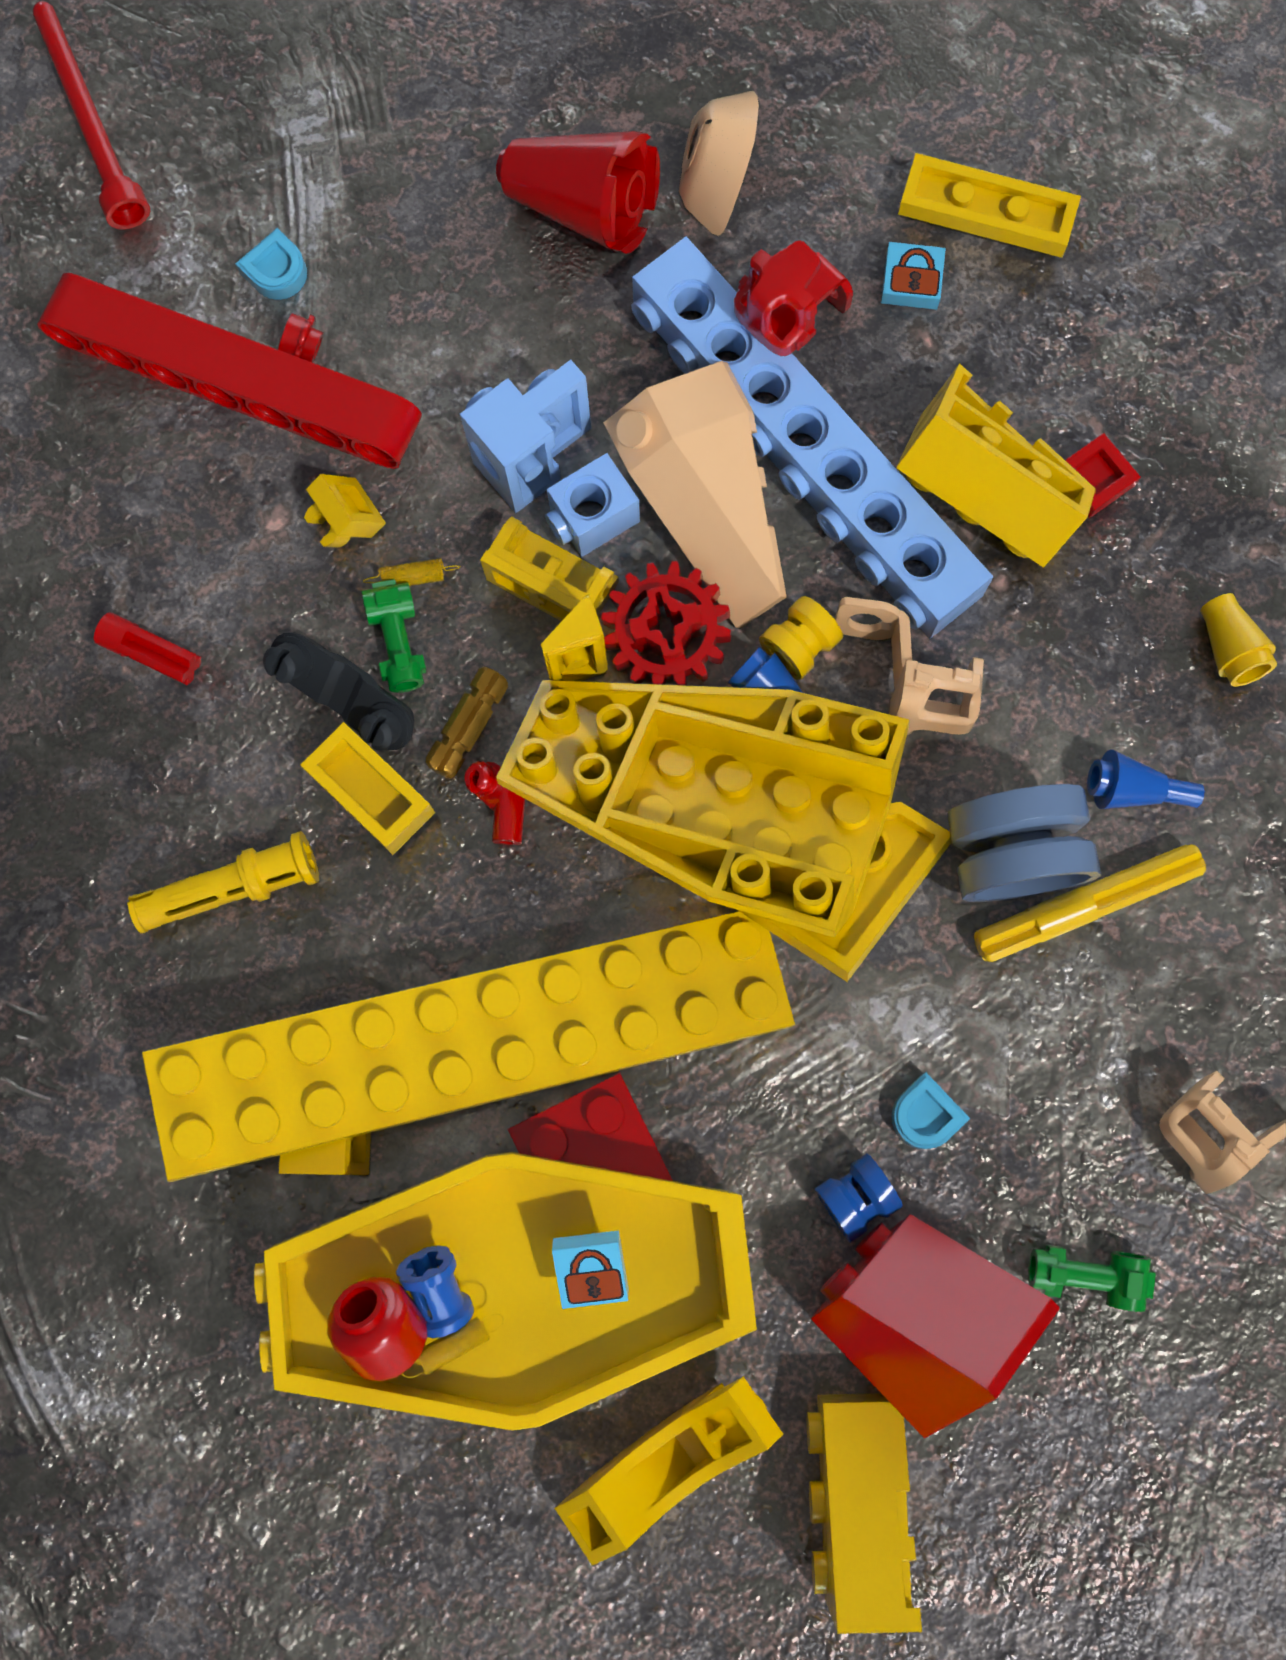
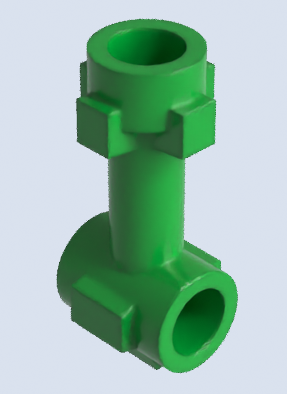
M395 579L372 583V589L363 590L361 594L368 626L381 624L388 655L387 661L379 663L382 681H387L389 691L394 693L418 689L424 684L422 674L426 673V666L423 655H412L404 619L415 617L409 583L396 584Z
M1046 1245V1250L1033 1249L1028 1265V1282L1031 1287L1041 1289L1043 1294L1061 1298L1063 1286L1106 1291V1305L1126 1311L1144 1312L1146 1310L1147 1298L1153 1299L1156 1273L1150 1270L1151 1258L1144 1255L1112 1251L1110 1265L1066 1260L1065 1248Z

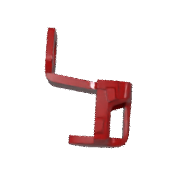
M798 240L773 256L762 249L752 256L749 278L744 275L739 281L738 292L734 298V313L740 323L771 352L779 356H788L795 350L799 351L816 335L814 326L817 305L824 299H827L838 311L845 313L851 307L853 290L848 279L821 253L814 252L804 241Z

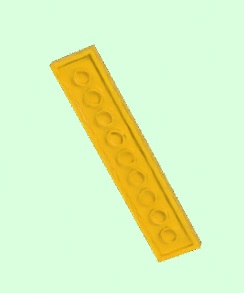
M738 911L142 1052L167 1181L174 1182L793 1027L795 1022L770 931Z

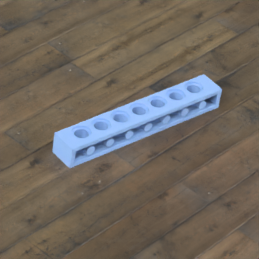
M687 236L632 277L633 303L631 308L634 316L647 332L653 333L656 330L668 344L667 348L672 360L682 372L686 374L722 361L715 355L723 351H731L740 356L739 359L727 363L754 412L757 433L752 434L755 454L759 457L767 455L780 470L779 477L787 491L798 500H801L803 497L818 513V523L826 535L834 542L838 543L842 540L856 556L855 563L865 579L874 586L881 584L894 598V606L908 615L910 628L914 630L920 628L931 639L983 597L994 576L792 353L788 356L776 355L760 343L740 323L734 313V298L737 292ZM685 311H697L703 316L699 319L687 320L679 315ZM759 392H769L775 395L778 400L770 404H763L753 399L752 396ZM797 433H804L813 437L816 443L810 446H799L793 443L789 437ZM833 475H843L849 478L854 486L849 489H837L828 483L827 478ZM872 517L883 518L890 523L893 530L886 533L875 532L866 525L865 520ZM908 560L922 561L930 568L932 574L926 577L914 576L905 569L903 563Z

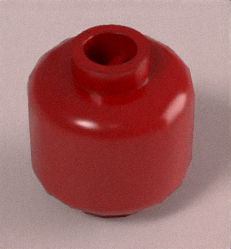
M371 1277L354 1283L337 1298L327 1320V1335L333 1349L355 1373L366 1380L384 1381L399 1376L408 1370L419 1358L427 1341L426 1320L415 1302L401 1285L390 1278Z

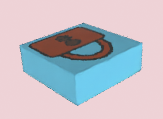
M889 242L886 253L881 303L937 310L941 298L946 248Z
M619 1230L553 1238L552 1255L562 1309L628 1301L629 1287Z

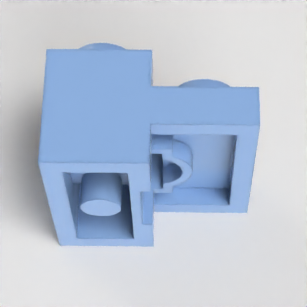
M569 360L556 371L548 369L542 372L532 381L527 393L524 395L520 393L508 378L495 388H484L469 400L465 410L460 413L473 464L515 513L519 512L549 487L561 480L559 465L554 461L553 457L591 429L586 376L572 360Z

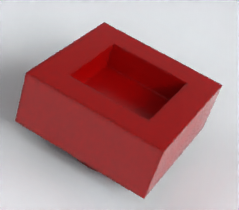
M1105 433L1065 460L1096 489L1088 514L1089 519L1135 487L1141 478Z

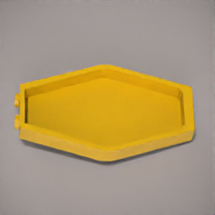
M514 1152L483 1156L275 1244L264 1251V1262L256 1263L254 1268L256 1300L258 1304L268 1303L270 1329L260 1332V1363L263 1373L273 1372L274 1390L511 1431L543 1426L757 1330L743 1204L740 1194ZM619 1230L629 1287L628 1301L562 1309L552 1255L553 1238ZM447 1246L457 1263L454 1275L460 1291L469 1295L473 1303L474 1313L471 1319L478 1316L482 1324L484 1317L498 1313L504 1318L503 1324L501 1325L502 1317L496 1314L485 1318L483 1322L487 1331L491 1332L488 1333L490 1340L468 1351L466 1354L464 1353L436 1371L427 1373V1375L425 1373L420 1374L424 1372V1369L418 1358L408 1370L403 1372L408 1377L420 1374L414 1378H406L402 1374L384 1381H372L362 1378L333 1349L327 1335V1320L337 1298L354 1283L371 1277L390 1278L402 1286L396 1271L399 1264L406 1257L426 1247ZM427 1337L425 1345L431 1343L432 1341H435L438 1338Z

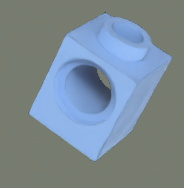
M608 453L547 489L550 512L545 514L546 521L558 541L562 545L571 541L581 558L640 522L639 499ZM587 501L597 502L604 507L601 512L590 517L581 516L575 512L577 506Z

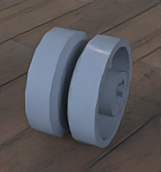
M1055 784L1014 789L965 802L950 809L947 813L952 845L967 852H979L968 857L957 868L961 896L965 901L988 902L1034 896L1082 885L1102 875L1096 844L1082 837L1069 836L1078 832L1091 820L1085 790L1080 785Z

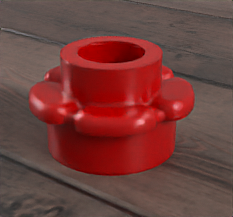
M292 313L284 328L278 350L314 363L324 332L313 328L316 322L315 316L310 314L309 318L306 319Z

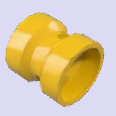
M801 596L788 609V620L784 621L781 625H771L759 637V642L763 650L770 657L774 652L794 679L801 680L813 669L814 658L818 653L830 652L843 639V633L838 623L827 610L812 598Z

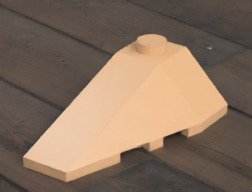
M719 361L647 387L603 422L628 473L693 567L702 570V580L707 586L717 583L720 587L721 595L717 601L719 604L729 605V619L736 628L744 627L787 597L775 529L768 524L762 488L767 487L764 468L757 465L752 434L757 433L754 412L727 362Z

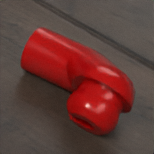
M482 761L472 763L465 772L464 782L471 793H474L494 811L492 842L501 845H521L525 798L498 784L496 776L501 766L497 763Z

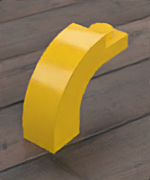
M744 1376L725 1387L720 1383L670 1415L620 1452L576 1488L554 1509L593 1566L627 1550L657 1520L686 1496L720 1473L768 1450L783 1435V1432L769 1414L763 1400L753 1391Z

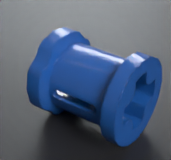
M437 1245L423 1248L417 1253L406 1257L399 1264L396 1271L399 1282L406 1291H410L413 1301L426 1320L427 1337L429 1338L444 1337L455 1333L470 1321L474 1313L470 1296L460 1291L454 1275L457 1263L447 1246Z

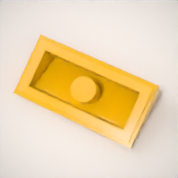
M590 594L586 595L541 643L549 680L582 681L604 674L608 670L604 634Z

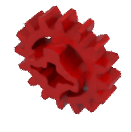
M672 561L668 568V573L659 575L658 569L653 562L648 563L646 571L648 578L642 581L630 572L626 574L625 578L629 591L624 594L612 590L609 597L617 608V612L602 613L601 618L604 626L615 630V632L609 633L604 637L606 650L621 649L612 660L614 667L617 671H621L632 666L633 669L630 676L632 684H641L646 677H650L653 684L665 685L666 680H674L676 685L687 686L686 677L694 674L697 679L704 683L708 680L704 664L710 661L721 665L724 661V654L715 646L716 643L731 642V629L718 625V623L730 618L729 605H713L721 595L720 587L715 583L702 589L700 587L703 579L702 570L695 568L687 578L682 577L678 561ZM668 591L682 593L695 602L685 605L669 596ZM648 597L649 602L640 617L630 619L635 607ZM661 606L665 608L667 617H670L672 624L675 625V636H673L675 648L673 650L669 649L667 638H663L659 630V620L661 619L659 608ZM706 631L701 646L692 656L686 659L684 652L692 639L703 636V632ZM637 649L638 652L650 650L664 658L665 665L649 662L634 650Z

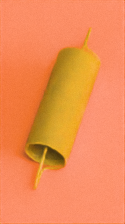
M437 558L379 567L378 576L381 571L382 581L395 579L396 584L408 582L409 586L444 581L442 569L451 571L459 569L461 566L452 565L444 567L442 559ZM448 567H458V568L449 569V570L444 569V568H448ZM378 576L370 577V578H367V579H365V580L372 579V578H377Z
M498 1313L491 1314V1315H496V1314H497V1315H500V1316L502 1317V1323H501V1325L503 1324L504 1318H503V1316H502L501 1314H498ZM491 1315L484 1317L482 1324L477 1316L455 1333L440 1337L425 1345L422 1354L419 1356L420 1363L424 1369V1372L420 1374L425 1373L427 1375V1373H432L464 1353L466 1354L468 1351L490 1340L488 1333L491 1332L487 1331L483 1321ZM402 1373V1375H403L404 1377H406V1378H414V1377L420 1375V1374H418V1375H415V1376H412V1377H408V1376H405V1375Z

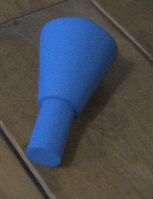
M1112 749L1108 750L1101 760L1097 759L1093 762L1087 778L1088 793L1094 796V802L1098 809L1157 805L1163 802L1198 808L1204 799L1205 791L1202 784L1170 779L1167 775Z

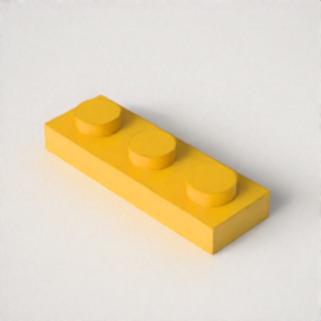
M915 153L898 215L1062 258L1069 242L1081 196Z

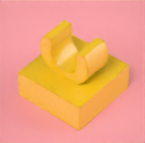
M320 474L306 489L315 503L307 509L304 519L307 523L323 524L327 520L330 525L328 534L320 541L323 547H342L351 537L372 538L386 524L356 478Z

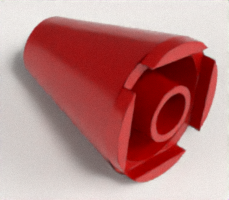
M638 131L516 138L499 154L496 164V176L507 197L612 251L628 254L639 246L648 228L638 225L644 209L654 211L660 184V158L657 147L647 145L646 143L651 136Z

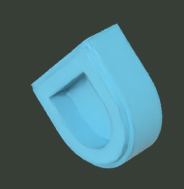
M278 228L235 263L239 273L261 295L269 299L282 300L294 296L302 289L307 279V267L300 250Z
M927 1072L923 1073L897 1098L892 1109V1125L896 1134L904 1143L917 1149H931L941 1146L970 1120L967 1114Z

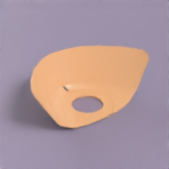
M754 91L712 99L697 112L691 121L683 156L679 193L685 208L705 228L717 236L721 235L727 226L751 157L759 109L758 96ZM707 120H712L711 123L705 124ZM699 125L697 139L692 154L688 159L691 142Z

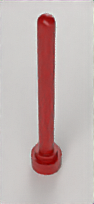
M39 1L33 7V16L103 184L100 189L99 204L106 221L111 227L120 230L131 229L141 225L150 215V206L142 187L138 183L133 182L131 178L124 176L57 14L50 3Z

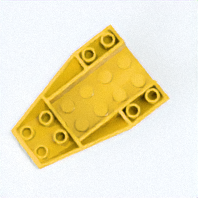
M542 680L496 779L499 785L709 902L835 937L854 912L889 812L909 728V719L784 689Z

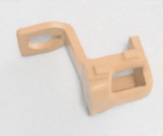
M852 597L842 598L834 619L841 628L843 635L870 640L891 638L894 692L890 699L889 714L909 719L907 735L912 734L915 730L958 735L969 733L980 712L984 660L973 657L967 670L913 661L910 620L904 611L883 601ZM856 614H870L880 618L882 621L869 625L857 623L850 617ZM935 689L963 692L961 705L928 700V698Z
M1218 1071L1205 1076L1191 1087L1165 1112L1159 1124L1166 1140L1190 1166L1189 1173L1191 1179L1205 1194L1221 1190L1240 1180L1270 1152L1269 1148L1286 1137V1120H1283L1255 1138L1220 1097L1212 1093L1225 1079ZM1198 1109L1221 1134L1225 1142L1223 1150L1189 1115L1190 1112Z

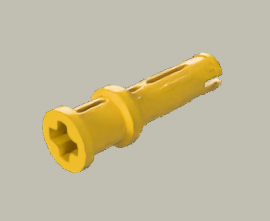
M300 831L291 834L289 842L259 852L254 848L243 850L240 855H237L236 862L224 867L188 877L152 891L129 896L127 905L135 928L138 932L145 933L161 925L247 897L252 901L257 900L261 902L270 899L272 891L302 881L307 885L318 883L319 871L309 841L305 834Z

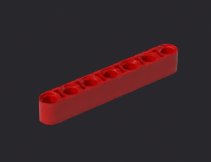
M73 273L62 274L37 323L39 329L45 335L67 348L385 468H399L422 418V413L418 407L395 393Z

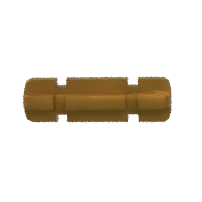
M483 666L478 669L469 684L472 687L471 693L463 694L440 732L443 735L442 741H435L425 757L427 766L441 776L447 778L456 776L465 761L462 758L463 752L471 751L493 714L491 710L492 704H499L508 689L507 679L488 667Z

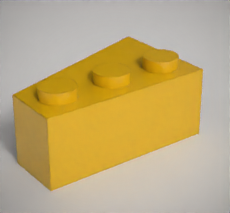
M959 363L921 414L896 469L904 473L909 482L917 489L924 492H932L953 506L957 514L966 522L973 525H981L1002 539L1005 546L1012 553L1022 558H1030L1044 568L1087 519L1096 489L1041 438L1032 446L1007 423L1013 412L1001 401L996 402L991 408L966 385L973 375Z
M881 1393L817 1395L818 1412H807L806 1417L808 1453L819 1454L820 1481H809L811 1523H822L823 1551H812L814 1594H825V1601L837 1634L922 1632L920 1608H914L911 1600L910 1561H916L914 1536L908 1537L906 1492L910 1491L904 1417Z

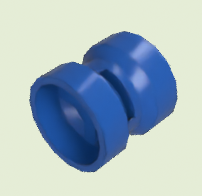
M867 1153L853 1162L850 1167V1173L840 1180L829 1178L814 1189L826 1211L850 1243L866 1233L870 1221L878 1216L888 1218L903 1207L902 1201L881 1168ZM854 1187L858 1188L859 1192L868 1203V1206L865 1205L862 1198L859 1196Z

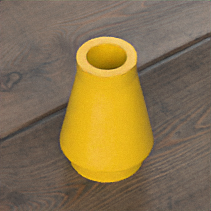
M1234 594L1220 595L1202 606L1200 612L1206 622L1219 676L1227 677L1231 686L1238 687L1257 681L1275 669L1277 661L1273 654L1276 651V646L1243 610Z

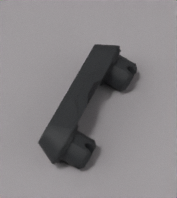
M285 632L277 636L271 648L267 649L264 653L263 665L267 674L276 676V680L280 683H290L315 702L326 705L340 714L345 723L359 732L360 737L365 743H372L371 746L375 750H398L405 747L411 740L414 728V714L405 703L380 687L370 674L344 656L330 652L313 639L295 632Z

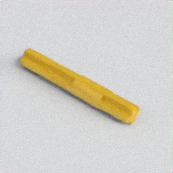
M1182 845L979 929L974 933L975 945L984 961H997L1197 878L1206 871L1205 861L1196 845Z

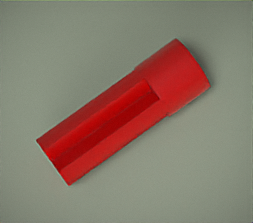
M112 612L106 613L100 619L94 632L95 644L120 656L129 657L185 685H189L193 681L194 671L201 665V657L195 653L140 628L139 625Z

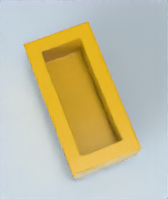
M344 722L300 764L330 796L392 855L436 813L429 802Z

